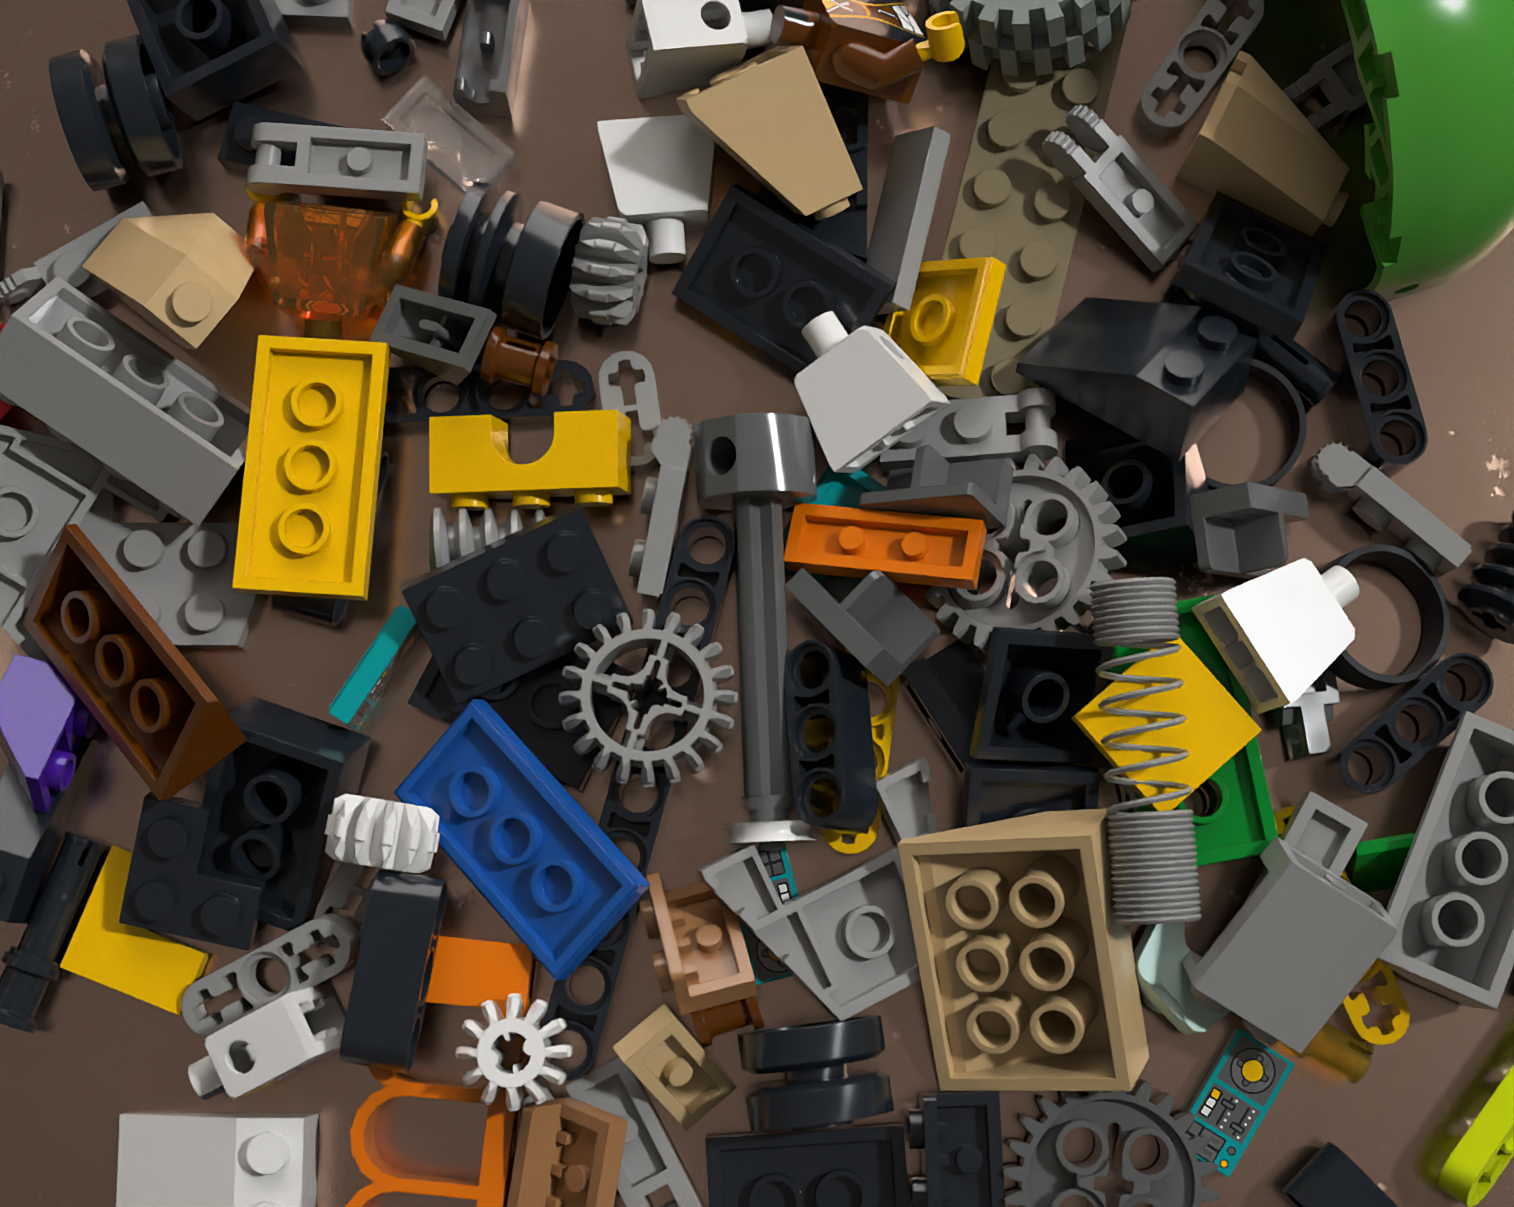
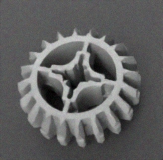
M652 609L643 610V629L632 630L630 619L626 613L618 614L616 617L617 624L622 634L611 638L607 629L603 625L598 624L593 628V632L602 647L595 652L588 645L578 643L574 648L578 657L588 663L586 669L583 670L574 666L564 667L562 673L564 678L571 683L580 685L579 691L561 692L559 694V702L562 706L580 707V712L566 717L562 721L563 728L567 732H576L586 728L588 733L577 740L573 746L579 755H584L598 746L601 751L595 757L592 768L599 774L606 771L614 759L619 761L620 764L616 771V781L619 784L627 785L631 779L633 767L642 768L641 780L646 789L654 788L656 782L654 768L665 767L667 778L672 785L681 782V775L675 763L686 758L691 769L696 773H700L704 770L705 766L695 750L700 745L716 755L720 754L723 750V744L718 738L709 733L711 728L714 727L723 731L733 730L734 719L726 714L717 712V707L736 705L738 703V693L732 690H717L716 686L728 682L734 677L733 667L731 665H722L711 669L710 664L723 653L722 646L719 642H714L699 651L696 646L704 635V628L699 624L693 625L683 638L678 636L681 617L677 613H670L666 619L664 630L655 629L656 619ZM641 648H654L653 654L649 655L644 669L632 676H620L614 673L612 676L603 674L620 656ZM674 653L685 659L700 677L704 688L703 705L688 701L686 696L676 693L668 685L671 672L670 664ZM659 669L656 678L661 687L658 688L660 697L667 696L669 705L664 704L663 707L652 705L648 714H644L639 728L641 718L637 710L640 707L637 700L631 701L628 692H646L649 684H653ZM596 693L608 696L612 701L618 702L627 708L629 715L623 746L609 738L601 729L595 711ZM671 720L681 723L687 721L695 724L693 729L676 744L661 750L642 751L645 741H648L653 728L660 722Z

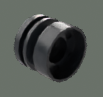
M483 180L475 181L467 191L445 240L438 281V296L464 303L468 302V304L490 310L497 302L499 296H501V321L503 327L544 340L548 338L555 327L570 291L571 265L574 262L575 245L579 242L580 230L585 226L584 214L544 200L538 202L525 224H523V200L520 192L508 190L499 199L497 185Z

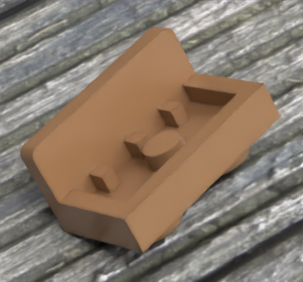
M659 871L647 874V881L651 884L649 887L651 898L641 900L639 904L648 939L661 936L664 947L663 951L652 953L661 993L670 990L675 991L680 1014L684 1015L759 995L738 917L704 882L664 892Z
M573 1097L546 1100L541 1104H536L535 1102L525 1104L519 1128L507 1207H614L628 1121Z

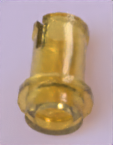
M1326 1022L1301 1054L1294 1049H1291L1292 1056L1298 1059H1303L1307 1056L1345 1077L1350 1083L1355 1084L1367 1072L1373 1059L1370 1056L1374 1054V1048Z

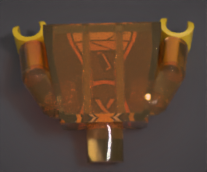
M246 188V192L254 206L250 208L248 213L244 253L254 268V272L262 287L272 293L275 306L305 310L303 338L341 340L343 315L363 317L373 312L375 306L387 303L395 285H401L412 271L424 242L425 234L433 231L438 224V202L434 198L428 212L414 214L411 212L414 201H401L402 221L397 223V213L291 201L290 193L287 192L280 195L262 196V194L254 193Z

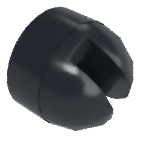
M376 20L373 22L374 29L369 33L363 31L360 48L365 60L377 74L390 75L398 72L409 63L415 52V43L396 22Z

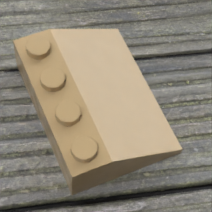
M1107 809L1047 811L906 838L897 844L940 1091H1131L1149 1059V1051L1129 925L1116 924L1114 922L1116 916L1113 913L1116 910L1113 908L1115 902L1112 901L1115 897L1112 894L1114 889L1111 887L1114 882L1110 880L1113 877L1110 873L1113 869L1110 867L1112 861L1109 860L1112 855L1109 853L1111 848L1108 846L1111 841L1107 839L1110 836L1107 832L1110 829L1107 826L1109 822L1106 819L1108 814L1105 811Z

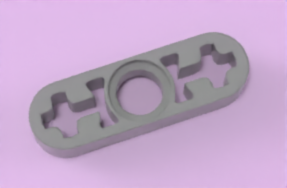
M1207 0L1148 81L1137 102V120L1148 134L1158 138H1170L1178 135L1186 128L1235 60L1238 52L1243 49L1255 32L1264 14V0ZM1235 2L1241 4L1245 8L1242 16L1237 17L1233 21L1225 36L1217 32L1215 29L1220 24L1226 8L1232 7ZM1197 45L1208 48L1215 55L1216 68L1207 73H1198L1191 70L1184 61V51L1189 47ZM1177 81L1185 89L1175 105V112L1170 111L1165 117L1159 116L1155 112L1158 104L1157 101L1162 102L1165 100Z
M333 913L323 914L190 985L183 996L182 1014L185 1022L194 1032L207 1037L290 992L314 987L349 967L358 956L360 937L356 927L344 916ZM320 933L324 938L332 935L336 936L340 946L332 952L333 958L330 954H323L307 964H303L298 953L318 943L321 940ZM261 958H273L283 965L287 980L281 992H269L258 983L256 979V966ZM238 985L244 997L224 1007L221 1013L214 1012L209 1015L205 1010L204 1003L211 998V995L213 997L219 996Z

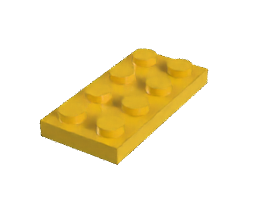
M258 335L232 588L238 593L367 601L391 352L387 343Z

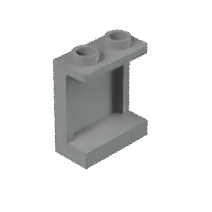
M1275 836L1260 855L1269 873L1204 957L1190 950L1183 958L1182 963L1192 983L1189 989L1201 1003L1218 1013H1222L1225 1008L1242 1017L1245 1027L1263 1042L1274 1046L1279 1040L1301 1054L1399 932V929L1379 901Z

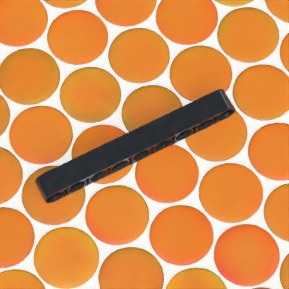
M701 516L692 519L683 527L677 541L656 617L655 629L664 630L667 617L673 612L676 603L680 599L687 596H697L703 599L709 607V612L706 618L698 623L704 628L703 638L696 646L699 651L714 642L735 566L736 540L732 529L725 521L715 516ZM713 536L725 545L726 550L717 562L703 564L696 561L690 555L692 544L698 538ZM681 623L677 635L683 638L693 625ZM654 648L647 649L642 670L648 661L649 655L653 654ZM692 667V673L688 681L681 686L671 687V689L680 695L686 696L688 701L697 703L702 682ZM656 676L653 684H649L646 692L636 691L633 701L637 700L640 707L637 710L641 718L639 728L644 714H648L652 705L662 707L664 704L669 705L667 696L660 697L658 688L661 686H659ZM669 720L675 727V735L671 743L665 748L682 740L689 733L691 723ZM626 729L624 731L621 746H623L626 737ZM644 746L642 751H656V750L649 749V748H647V747ZM616 760L598 826L613 843L625 840L637 845L640 852V862L636 869L647 880L646 875L651 872L674 785L668 780L665 767L654 768L655 786L658 790L655 804L648 811L642 813L631 812L624 807L622 802V792L626 785L619 784L616 781V771L620 764ZM681 761L675 763L676 766H677V768H678V770H679V766H680ZM633 767L629 782L641 778L642 768ZM645 892L622 917V927L619 933L611 939L601 940L575 969L577 971L581 967L592 966L602 974L605 986L600 999L590 1005L578 1002L570 991V979L573 973L567 979L555 980L542 1027L553 1020L563 1018L567 1024L563 1031L569 1030L580 1034L585 1040L587 1047L583 1063L576 1068H565L559 1065L554 1058H550V1064L562 1069L566 1073L565 1081H571L586 1075L595 1067L600 1057L639 916V901L643 900ZM558 1034L549 1037L551 1046Z

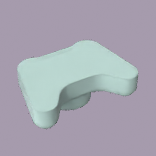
M1185 922L1148 924L1133 952L1138 986L1143 1001L1154 1012L1163 1014L1185 1035L1190 1036L1208 1031L1231 1010L1225 1008L1222 1013L1215 1012L1201 1003L1191 993L1189 987L1192 983L1182 963L1183 958L1190 951L1185 941Z

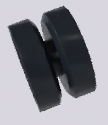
M136 34L106 42L102 54L103 70L97 60L84 49L50 57L48 69L58 116L75 162L84 180L93 192L128 183L132 168L131 157L138 168L148 177L183 168L182 150L170 100L164 95L141 35Z
M881 1015L847 1018L842 1022L839 1020L806 1023L737 1035L743 1070L751 1074L784 1072L785 1081L756 1086L746 1094L750 1131L790 1128L793 1131L816 1130L853 1123L855 1119L894 1111L890 1077L879 1070L847 1072L846 1063L876 1058L886 1049Z

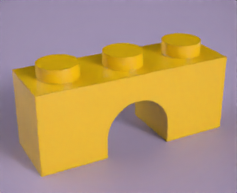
M617 409L554 412V437L549 450L535 462L517 464L513 460L508 447V424L495 416L429 417V493L450 501V509L459 510L460 507H465L467 511H480L489 508V499H512V507L521 509L550 507V497L574 496V505L577 503L585 507L613 505V495L631 494V419Z

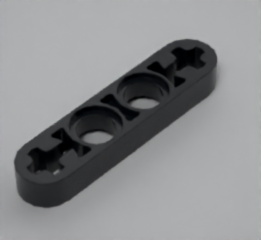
M557 360L548 390L559 389L561 378H573L575 387L584 388V393L574 394L572 405H561L558 395L545 394L544 397L539 396L542 407L532 408L534 399L532 389L520 385L522 395L519 402L510 409H496L487 401V392L491 384L499 379L496 378L492 383L481 381V364H474L470 374L457 386L460 394L456 405L449 411L440 413L427 408L424 400L428 388L435 382L447 380L419 366L389 367L388 394L391 396H408L405 384L413 383L412 398L416 413L407 414L409 408L404 400L386 402L383 430L429 428V417L493 415L508 425L554 423V412L590 411L595 403L596 392L592 376L584 366L575 361Z

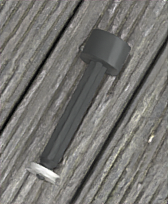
M786 413L734 414L703 420L694 425L698 506L709 509L733 510L734 537L736 540L735 569L744 797L740 798L750 809L751 822L723 824L727 825L732 832L731 839L724 844L758 843L759 849L774 852L782 849L784 842L816 841L809 833L810 825L802 820H789V808L794 801L784 682L785 662L788 658L782 521V508L794 507L795 502L809 504L817 500L814 428L809 418Z

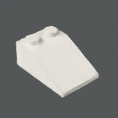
M319 1113L120 1114L116 1207H316Z

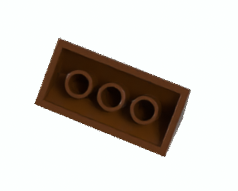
M66 524L22 624L159 801L170 799L246 742L247 739L217 697L78 525Z

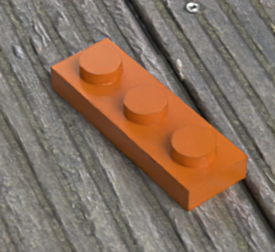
M795 502L784 553V564L788 571L798 572L801 568H804L808 573L863 579L871 572L880 570L892 582L976 590L987 529L984 521L977 519Z

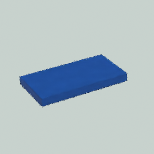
M472 699L393 792L402 803L431 808L440 816L437 832L440 833L438 845L556 981L567 979L651 886L483 699Z

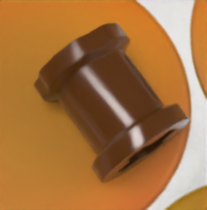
M495 326L490 333L484 350L480 379L481 381L492 383L497 378L531 388L532 394L544 397L548 391L555 369L558 344L546 341L541 345L507 335L506 328Z
M755 996L691 1013L703 1048L712 1045L713 1037L748 1025H751L755 1030L765 1027Z

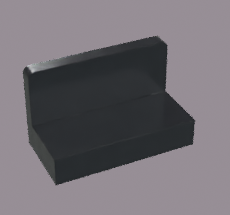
M958 639L928 659L922 657L909 665L900 674V682L964 780L965 762L1003 763L1006 760L975 759L969 755L985 670L969 645L964 644Z

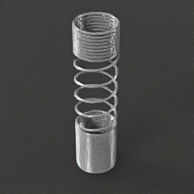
M1167 577L1111 580L1095 583L1089 587L1092 591L1090 593L1092 597L1090 602L1093 604L1091 609L1094 611L1091 614L1094 617L1091 622L1095 624L1092 629L1095 631L1093 636L1096 639L1093 642L1097 646L1159 649L1105 662L1098 666L1095 672L1100 677L1106 679L1165 684L1115 695L1104 699L1097 706L1103 712L1110 714L1171 719L1107 734L1100 740L1101 743L1106 747L1114 749L1177 754L1118 767L1107 771L1103 775L1104 779L1108 782L1117 784H1145L1152 787L1180 789L1179 791L1116 804L1105 811L1108 814L1106 819L1109 820L1107 826L1110 828L1107 831L1110 834L1107 839L1111 841L1108 846L1111 848L1109 853L1112 855L1109 860L1112 861L1110 867L1113 869L1110 872L1113 875L1110 880L1114 882L1111 886L1114 889L1112 894L1115 896L1112 899L1115 902L1113 908L1116 910L1113 913L1116 916L1114 922L1122 925L1196 921L1202 917L1199 913L1202 908L1198 906L1201 903L1198 899L1200 894L1197 892L1200 889L1197 886L1199 880L1196 878L1199 875L1196 872L1199 867L1195 865L1198 860L1195 858L1197 853L1194 851L1197 846L1193 844L1196 841L1193 837L1196 834L1193 831L1195 825L1192 824L1195 820L1192 817L1194 812L1191 809L1136 813L1117 812L1183 797L1192 791V787L1178 782L1157 780L1142 782L1130 778L1114 777L1126 772L1186 759L1190 753L1182 748L1110 741L1124 736L1184 723L1187 717L1180 713L1131 710L1106 706L1131 698L1181 688L1184 684L1181 679L1124 675L1103 671L1130 662L1177 653L1182 648L1178 644L1164 643L1178 640L1181 637L1178 634L1180 629L1177 627L1179 621L1176 620L1179 617L1176 613L1179 610L1176 607L1178 602L1175 600L1177 594L1174 593L1177 590L1174 586L1177 582L1173 578Z

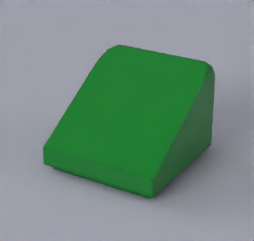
M1415 833L1358 842L1345 867L1351 884L1364 893L1395 888Z

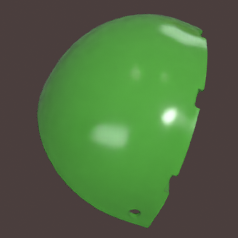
M1340 0L1354 50L1359 81L1362 84L1374 120L1372 123L1364 124L1365 173L1370 180L1374 179L1375 197L1374 201L1361 206L1360 215L1377 264V269L1372 282L1365 289L1379 293L1387 301L1430 289L1464 273L1487 256L1514 229V0Z

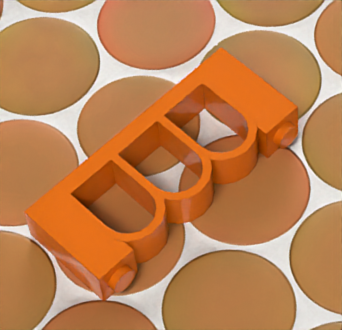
M439 936L426 1002L481 1008L483 1002L493 1000L499 1006L506 1019L508 995L519 993L523 1000V1017H526L533 1003L537 958L524 944ZM516 1033V1039L506 1041L503 1037L499 1044V1048L503 1049L507 1054L503 1064L513 1070V1065L523 1062L524 1066L526 1064L527 1054L523 1051L526 1038ZM368 1067L372 1076L385 1087L370 1094L357 1110L350 1130L351 1153L360 1171L373 1183L358 1190L345 1207H368L377 1195L390 1192L477 1200L476 1207H507L515 1160L520 1109L517 1111L508 1110L506 1105V1088L503 1087L498 1098L488 1105L479 1180L409 1173L393 1168L381 1157L375 1145L374 1127L378 1114L385 1105L396 1097L404 1096L484 1104L481 1102V1095L486 1086H466L459 1083L420 1080L403 1073Z

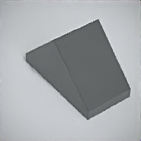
M396 284L369 341L387 343L391 349L390 353L458 386L470 374L497 315L490 309Z

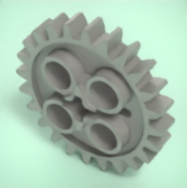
M1030 453L1023 470H1020L1010 457L1004 458L1014 469L1006 527L990 534L986 533L976 590L933 586L924 594L926 600L936 609H939L936 618L948 629L954 628L952 633L964 644L968 645L974 641V645L985 655H988L993 627L1064 632L1063 630L1071 626L1079 633H1088L1082 616L1087 610L1094 612L1091 609L1093 604L1090 602L1092 600L1090 593L1092 591L1089 587L1095 583L1113 580L1108 575V570L1126 567L1127 561L1117 550L1112 549L1127 541L1124 532L1118 525H1114L1121 517L1119 511L1110 501L1105 502L1109 495L1097 481L1090 483L1091 479L1079 466H1076L1069 472V468L1059 457L1055 456L1045 469V465L1037 455ZM1067 518L1065 526L1059 532L1047 536L1050 526L1055 521ZM997 576L991 589L978 595L980 585L986 579ZM1051 578H1058L1056 587L1049 594L1037 597L1040 587ZM1018 597H1019L1018 605H1017L1015 608H1013V606L1016 604L1017 599H1018Z

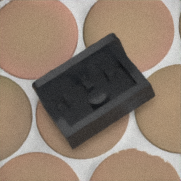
M999 1091L918 1093L919 1108L907 1110L909 1149H921L922 1176H913L910 1179L911 1207H1005Z

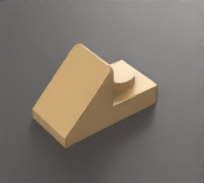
M665 1004L661 1005L613 1046V1049L623 1063L686 1130L737 1088L707 1050L702 1047L701 1043L680 1017Z

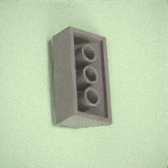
M58 276L14 312L0 332V400L13 406H20L46 424L48 430L55 437L66 443L77 444L102 461L105 469L113 476L124 481H131L157 498L160 506L168 513L179 518H186L197 526L201 524L245 463L250 408Z
M1465 711L1461 715L1386 908V912L1399 929V932L1376 960L1411 982L1471 1008L1497 1009L1514 966V731Z

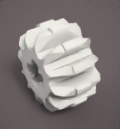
M344 794L335 798L332 813L327 818L325 852L333 860L420 874L430 869L433 854L437 853L440 833H437L440 816L428 807Z
M512 993L508 995L506 1001V1019L499 1006L493 1000H487L481 1004L483 1015L490 1025L489 1027L472 1019L465 1020L462 1029L468 1035L478 1039L479 1042L477 1046L465 1045L457 1047L456 1057L462 1060L477 1058L479 1067L466 1072L462 1076V1081L466 1086L477 1083L484 1077L489 1080L481 1095L482 1103L486 1105L492 1104L498 1098L502 1088L505 1087L507 1108L509 1111H517L521 1108L523 1101V1085L531 1099L536 1104H541L548 1099L545 1087L538 1078L540 1075L551 1083L558 1085L564 1083L567 1077L566 1073L562 1069L550 1064L549 1061L550 1058L562 1059L572 1056L573 1047L568 1044L551 1046L549 1037L562 1032L567 1027L563 1018L553 1020L544 1027L538 1024L547 1011L548 1003L542 999L536 1000L531 1005L526 1017H523L521 994ZM516 1033L526 1038L523 1051L531 1057L526 1067L523 1062L513 1065V1070L503 1064L507 1054L503 1049L499 1048V1044L503 1037L506 1041L516 1039Z

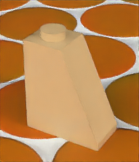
M803 45L777 46L709 79L710 88L699 92V89L696 88L676 99L681 111L794 213L804 216L813 213L816 221L822 220L848 208L850 203L847 197L863 190Z
M1240 50L1176 178L1215 196L1217 191L1224 193L1311 237L1322 223L1329 227L1334 225L1349 196V193L1340 189L1349 170L1348 165L1251 55Z
M214 213L122 218L81 267L181 349H197L239 299L262 254Z

